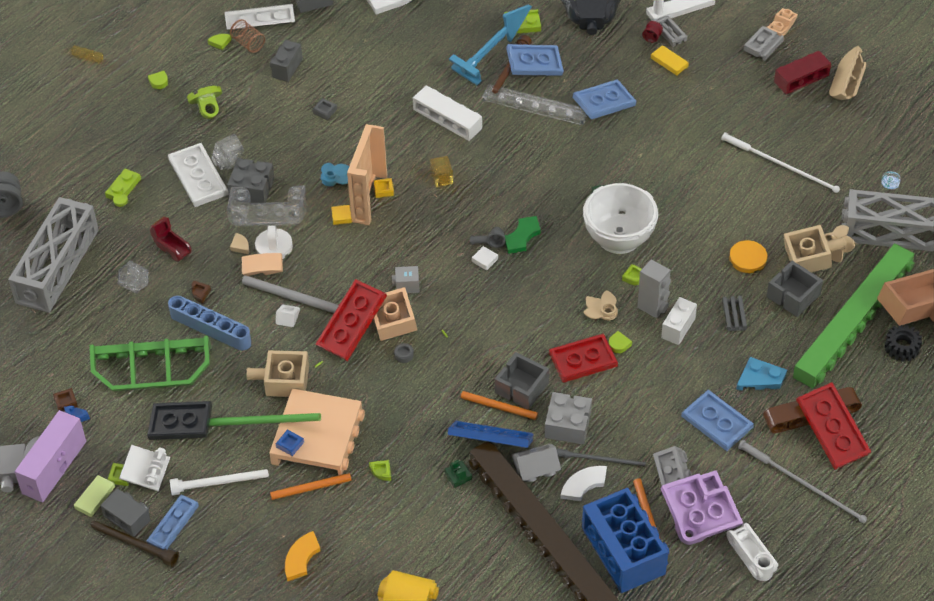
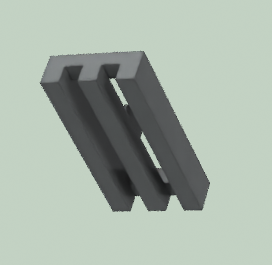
M730 296V299L723 297L722 303L727 331L746 330L747 324L742 296H738L736 299L734 296ZM728 304H731L734 326H731ZM736 304H738L741 326H739Z

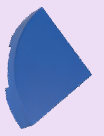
M74 406L64 407L65 413L80 418L81 422L90 419L89 414L84 409L74 408Z

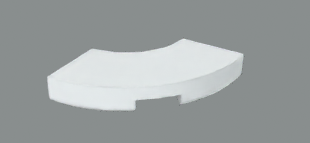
M593 466L576 472L563 486L561 499L581 501L587 491L596 487H604L607 466Z

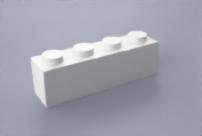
M425 86L413 97V110L468 141L482 129L481 115L455 102L450 97L444 96L435 89Z

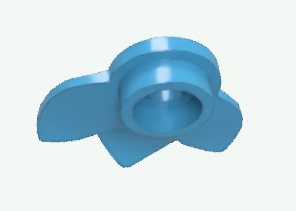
M332 163L324 164L321 168L322 183L325 186H334L336 183L348 184L347 172L349 166L346 164H337L335 166Z

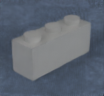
M652 259L640 271L637 308L657 318L661 313H665L669 306L671 270Z

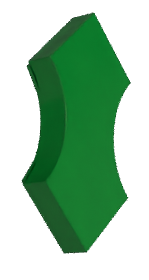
M537 216L518 219L517 229L511 234L505 235V245L508 254L526 251L528 241L541 234Z

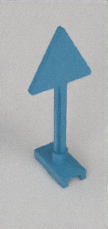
M528 4L503 14L505 26L466 62L453 54L449 58V61L454 63L451 69L475 85H478L481 82L480 71L475 68L477 63L505 35H507L508 41L511 42L532 6Z

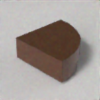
M193 280L192 294L198 302L203 304L211 291V286Z

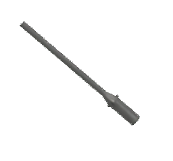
M556 448L558 457H563L564 459L567 457H579L645 466L646 462L579 454L566 449Z

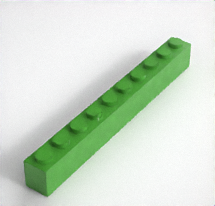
M895 243L795 365L794 379L812 389L817 383L821 384L823 382L826 372L834 368L837 358L843 357L846 347L854 343L857 333H862L868 320L871 321L875 316L877 308H882L883 305L877 298L884 283L903 278L906 272L912 270L915 264L913 262L914 253Z

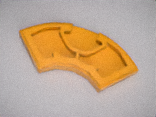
M314 531L303 535L290 548L285 560L287 582L307 575L308 561L313 555L321 551Z

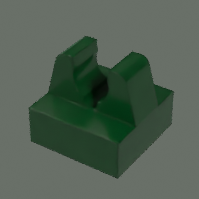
M456 460L444 469L445 475L454 488L472 480V474L463 461Z

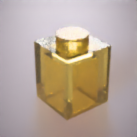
M448 156L430 159V172L435 187L453 184V170Z

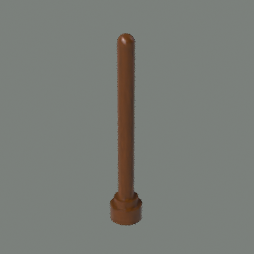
M521 35L516 44L531 45L532 40L527 35ZM510 62L507 63L493 86L492 93L497 94L511 72Z

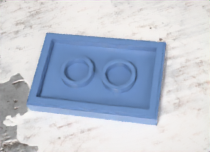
M508 44L506 47L512 75L562 76L564 73L557 45Z
M618 79L573 93V99L590 119L636 106V100Z
M710 390L702 394L681 415V417L726 451L735 445L754 426L750 420Z

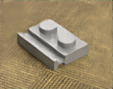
M762 26L744 45L743 50L756 57L760 56L765 61L783 42L784 36H779L777 32Z

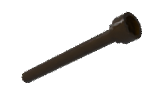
M95 520L90 524L95 530L160 557L163 564L170 567L175 566L179 559V552L171 548L160 549Z

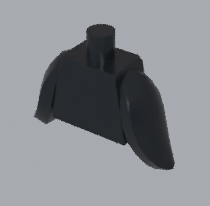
M621 0L561 1L569 19L578 24L579 29L587 30L589 35H594L597 33V30L604 28V24H608L613 20Z

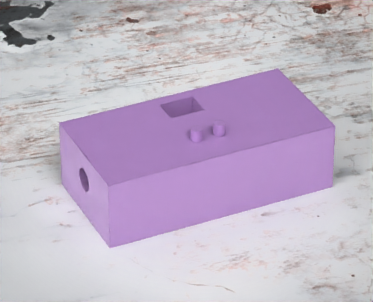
M59 410L14 471L23 495L42 503L47 498L86 443L80 418Z

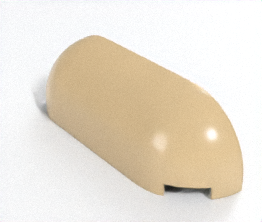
M859 46L850 50L838 65L829 90L830 96L837 100L851 99L858 92L866 69V62H863L860 54L863 51Z

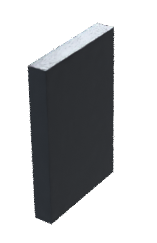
M211 401L153 403L147 433L148 439L207 438L212 411Z

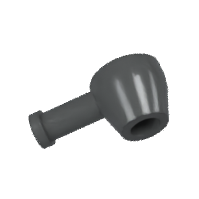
M493 227L488 235L470 236L471 245L488 243L493 248L502 247L506 240L505 234L500 227Z

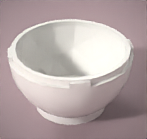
M615 183L601 186L593 191L583 207V217L588 233L602 248L611 253L624 254L633 251L648 240L658 220V208L653 200V196L649 192L634 185Z

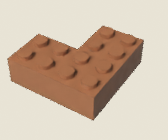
M934 269L884 283L877 299L899 326L928 317L934 322Z

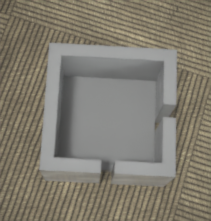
M552 392L545 422V438L585 444L591 416L592 398L574 396V399H572L568 394Z

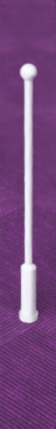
M726 132L722 135V141H726L745 151H752L832 189L834 193L840 191L839 186L830 185L752 148L750 144L732 137Z

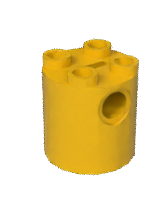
M392 570L381 581L377 596L379 601H432L437 599L439 587H437L435 580Z

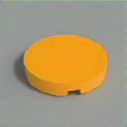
M740 241L731 248L729 260L736 270L743 273H754V271L762 270L766 265L767 252L761 244L755 241Z

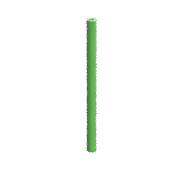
M321 414L210 418L209 426L321 421Z

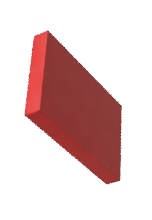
M604 333L549 349L550 357L563 383L618 367V361Z

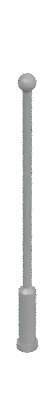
M745 440L740 442L738 446L740 450L746 451L765 464H771L859 519V522L865 523L867 521L865 515H859L773 462L768 455L746 443Z

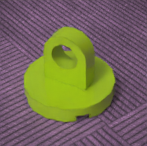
M208 86L197 90L198 93L195 95L192 92L188 94V103L198 104L200 113L204 118L212 119L218 114L219 107L216 97L222 94L220 86ZM205 106H211L214 112L212 114L207 113Z

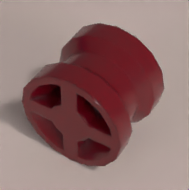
M650 21L642 32V36L647 42L655 43L663 32V27L656 21Z

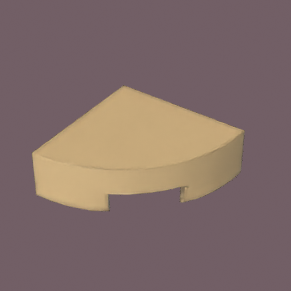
M236 233L230 250L249 254L247 239L243 235Z

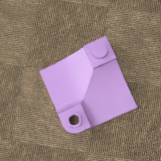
M716 470L700 475V473L662 485L660 488L675 521V530L679 539L684 544L691 545L701 542L709 536L743 524L727 486H723ZM689 532L692 537H687L685 533Z

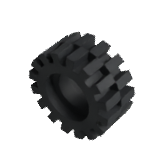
M905 324V327L898 325V328L893 326L892 329L888 330L884 348H886L885 351L889 353L891 358L895 356L894 360L898 361V358H901V362H905V358L911 361L912 358L915 359L919 354L922 336L919 335L920 332L918 330L914 332V327L909 329V325ZM905 340L909 342L910 345L902 346L898 344L896 341Z

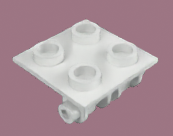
M131 445L119 479L159 491L170 457L166 456L164 448H158V450L153 452Z

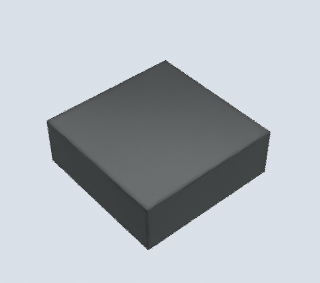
M322 98L312 111L313 114L328 120L337 110V105Z

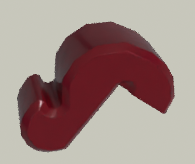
M163 216L150 226L151 236L162 251L169 252L172 259L179 262L191 253L192 248L186 240L170 229L169 218Z

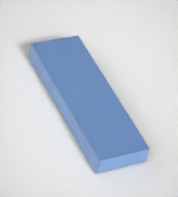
M181 494L146 540L147 543L163 550L168 549L199 507L198 502Z

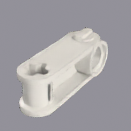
M743 523L742 527L734 531H727L729 543L753 577L759 581L769 580L773 572L777 571L778 563L750 525Z

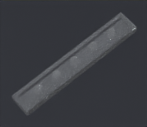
M488 84L483 94L484 101L584 125L588 116L580 106L503 87L500 88L497 94L492 93L494 85Z

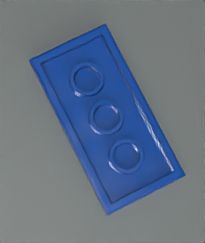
M455 421L448 428V435L526 448L532 443L534 436L530 432Z

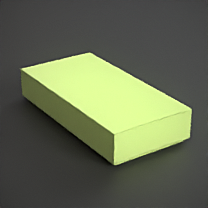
M97 475L76 501L74 508L92 517L113 491L115 484Z

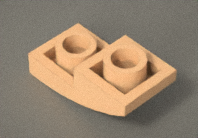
M782 8L767 28L777 32L779 36H784L795 22L798 14L789 9Z
M263 253L242 257V274L244 276L259 273L270 275L283 272L281 253Z

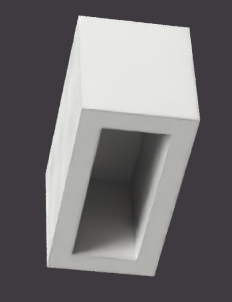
M679 297L663 322L661 338L679 345L696 318L697 304Z

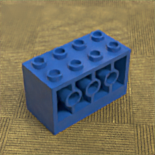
M628 487L583 506L582 529L620 593H624L666 574L669 548L665 542L660 540L657 528L650 524L647 512L640 508L637 496L632 494Z

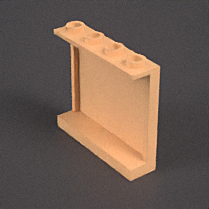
M365 125L347 172L351 220L354 223L370 225L371 207L369 194L374 183L373 180L376 177L387 179L384 127Z
M292 388L283 415L320 413L321 421L280 423L269 453L271 464L279 466L282 459L338 470V476L342 475L349 465L348 456L354 450V437L357 438L359 435V422L364 419L365 410L362 409V402ZM287 429L304 438V444L293 456L276 448L275 444Z

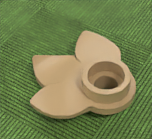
M845 225L837 226L833 232L824 234L827 241L841 237L845 238L847 248L831 252V258L835 262H842L843 254L852 251L855 247L854 239L847 236L849 227Z
M607 290L603 293L601 299L587 296L586 306L588 309L583 313L591 319L613 320L618 315V309L615 306L617 300Z

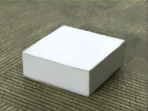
M484 246L472 257V262L486 271L498 260V254Z

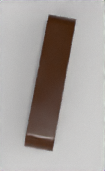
M846 387L837 390L850 414L857 412L862 407L854 388ZM797 401L771 407L763 413L771 433L774 434L810 425Z

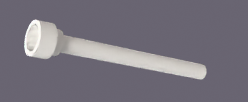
M265 469L183 482L178 480V478L170 479L171 494L179 495L185 489L266 478L269 476V473Z

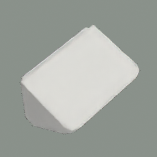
M282 304L276 311V324L294 327L300 308Z

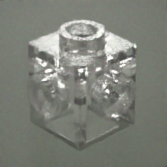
M131 260L118 271L117 284L134 293L145 288L149 282L148 269Z

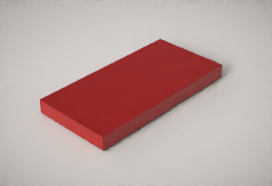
M355 279L316 342V345L348 361L386 299L387 294Z
M833 382L796 399L835 470L871 454L869 446Z

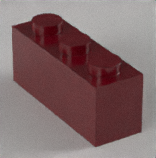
M816 51L787 65L780 66L775 70L774 82L787 95L828 77L831 62L820 51Z

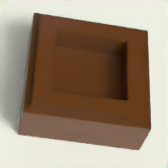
M72 388L53 394L58 411H65L64 407L66 406L78 407Z

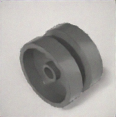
M0 171V218L16 214L21 209L23 200L19 179L14 174Z

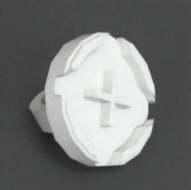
M268 225V230L260 233L255 241L257 254L281 253L282 259L285 258V255L290 254L293 247L291 236L286 231L277 229L276 225Z

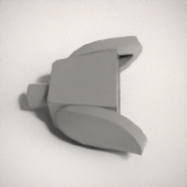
M39 436L33 438L27 446L26 444L0 446L1 491H13V483H18L14 471L36 443Z

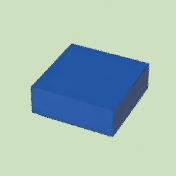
M287 429L275 443L276 448L293 456L304 444V438Z

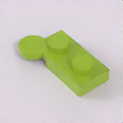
M124 169L105 192L106 198L113 200L114 204L118 207L125 206L128 203L127 196L141 180L140 174Z

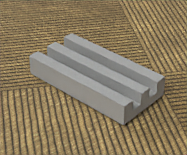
M669 16L656 21L663 27L661 35L672 47L676 46V43L680 44L682 40L684 42L687 41V35Z

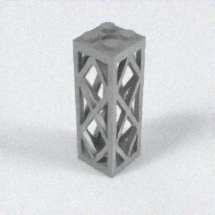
M850 189L849 196L844 198V208L846 209H842L841 220L844 223L841 225L849 227L847 236L854 239L855 243L892 247L895 243L906 249L934 251V240L925 243L913 236V234L929 230L934 232V216L925 218L914 212L928 206L934 207V198ZM883 201L895 209L877 213L867 208L866 205ZM896 201L913 202V204L903 206ZM906 214V215H908V216H910V217H900V216ZM881 225L892 232L875 237L863 229ZM854 233H856V234H858V235L861 236V237H856V236H852V235H854ZM903 237V238L907 239V240L910 241V242L893 241V240Z
M58 198L8 279L15 304L50 313L99 231L92 205L71 199ZM55 223V227L52 233V224ZM47 235H48L49 241H48L47 243H45L46 238H47ZM66 241L65 245L63 246L62 250L58 255L57 245ZM78 242L79 249L75 250ZM51 254L52 263L42 269L43 265L45 264L46 260ZM34 258L32 267L30 269V260ZM62 266H64V267H63L62 274H61L60 268H61ZM43 276H45V278H44V280H43L42 282L37 281L38 279H40V278H42ZM57 277V285L54 286V282Z

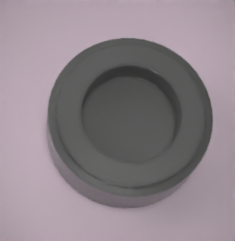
M406 343L397 345L394 349L395 359L401 363L411 361L414 357L413 347Z

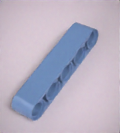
M173 296L169 299L168 306L173 320L238 350H246L251 346L250 330L247 326L182 296Z

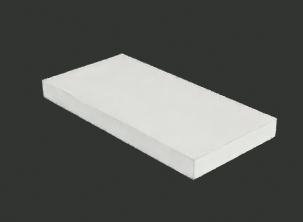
M202 143L168 154V159L194 207L229 195L228 189Z

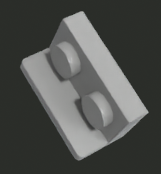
M673 446L653 454L661 485L692 476L686 464L688 461L687 455L681 448Z

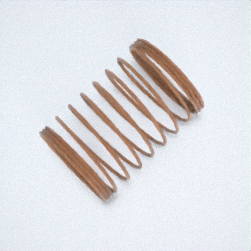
M243 19L237 20L230 28V36L238 41L246 33L245 31L249 29L250 32V29L253 28L255 35L249 39L247 44L240 40L242 41L241 45L252 53L259 51L265 43V36L245 21L242 22L246 25L244 31L240 35L238 34L237 37H233L231 33L233 27L238 22L245 21ZM258 35L259 37L260 35L261 37L263 36L261 46L255 51L250 50L251 41L255 37L257 38Z

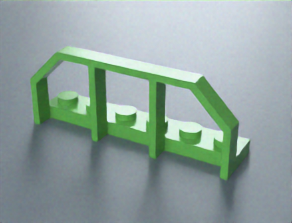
M208 336L182 340L164 339V341L134 343L132 341L129 344L106 346L89 345L91 373L112 391L192 385L210 365L209 349H211V342ZM188 350H194L196 353L205 352V362L189 380L172 381L170 352H175V354H185ZM149 353H155L157 356L165 355L167 381L136 384L135 355L136 357H147ZM130 355L131 384L113 386L96 371L95 358L97 360H108L109 357L116 356L118 359H125Z

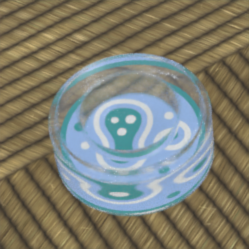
M889 171L883 174L881 183L887 189H896L900 185L901 177L896 172Z

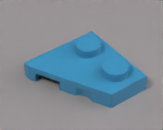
M750 357L736 389L743 390V387H755V390L765 388L780 389L786 377L787 369Z

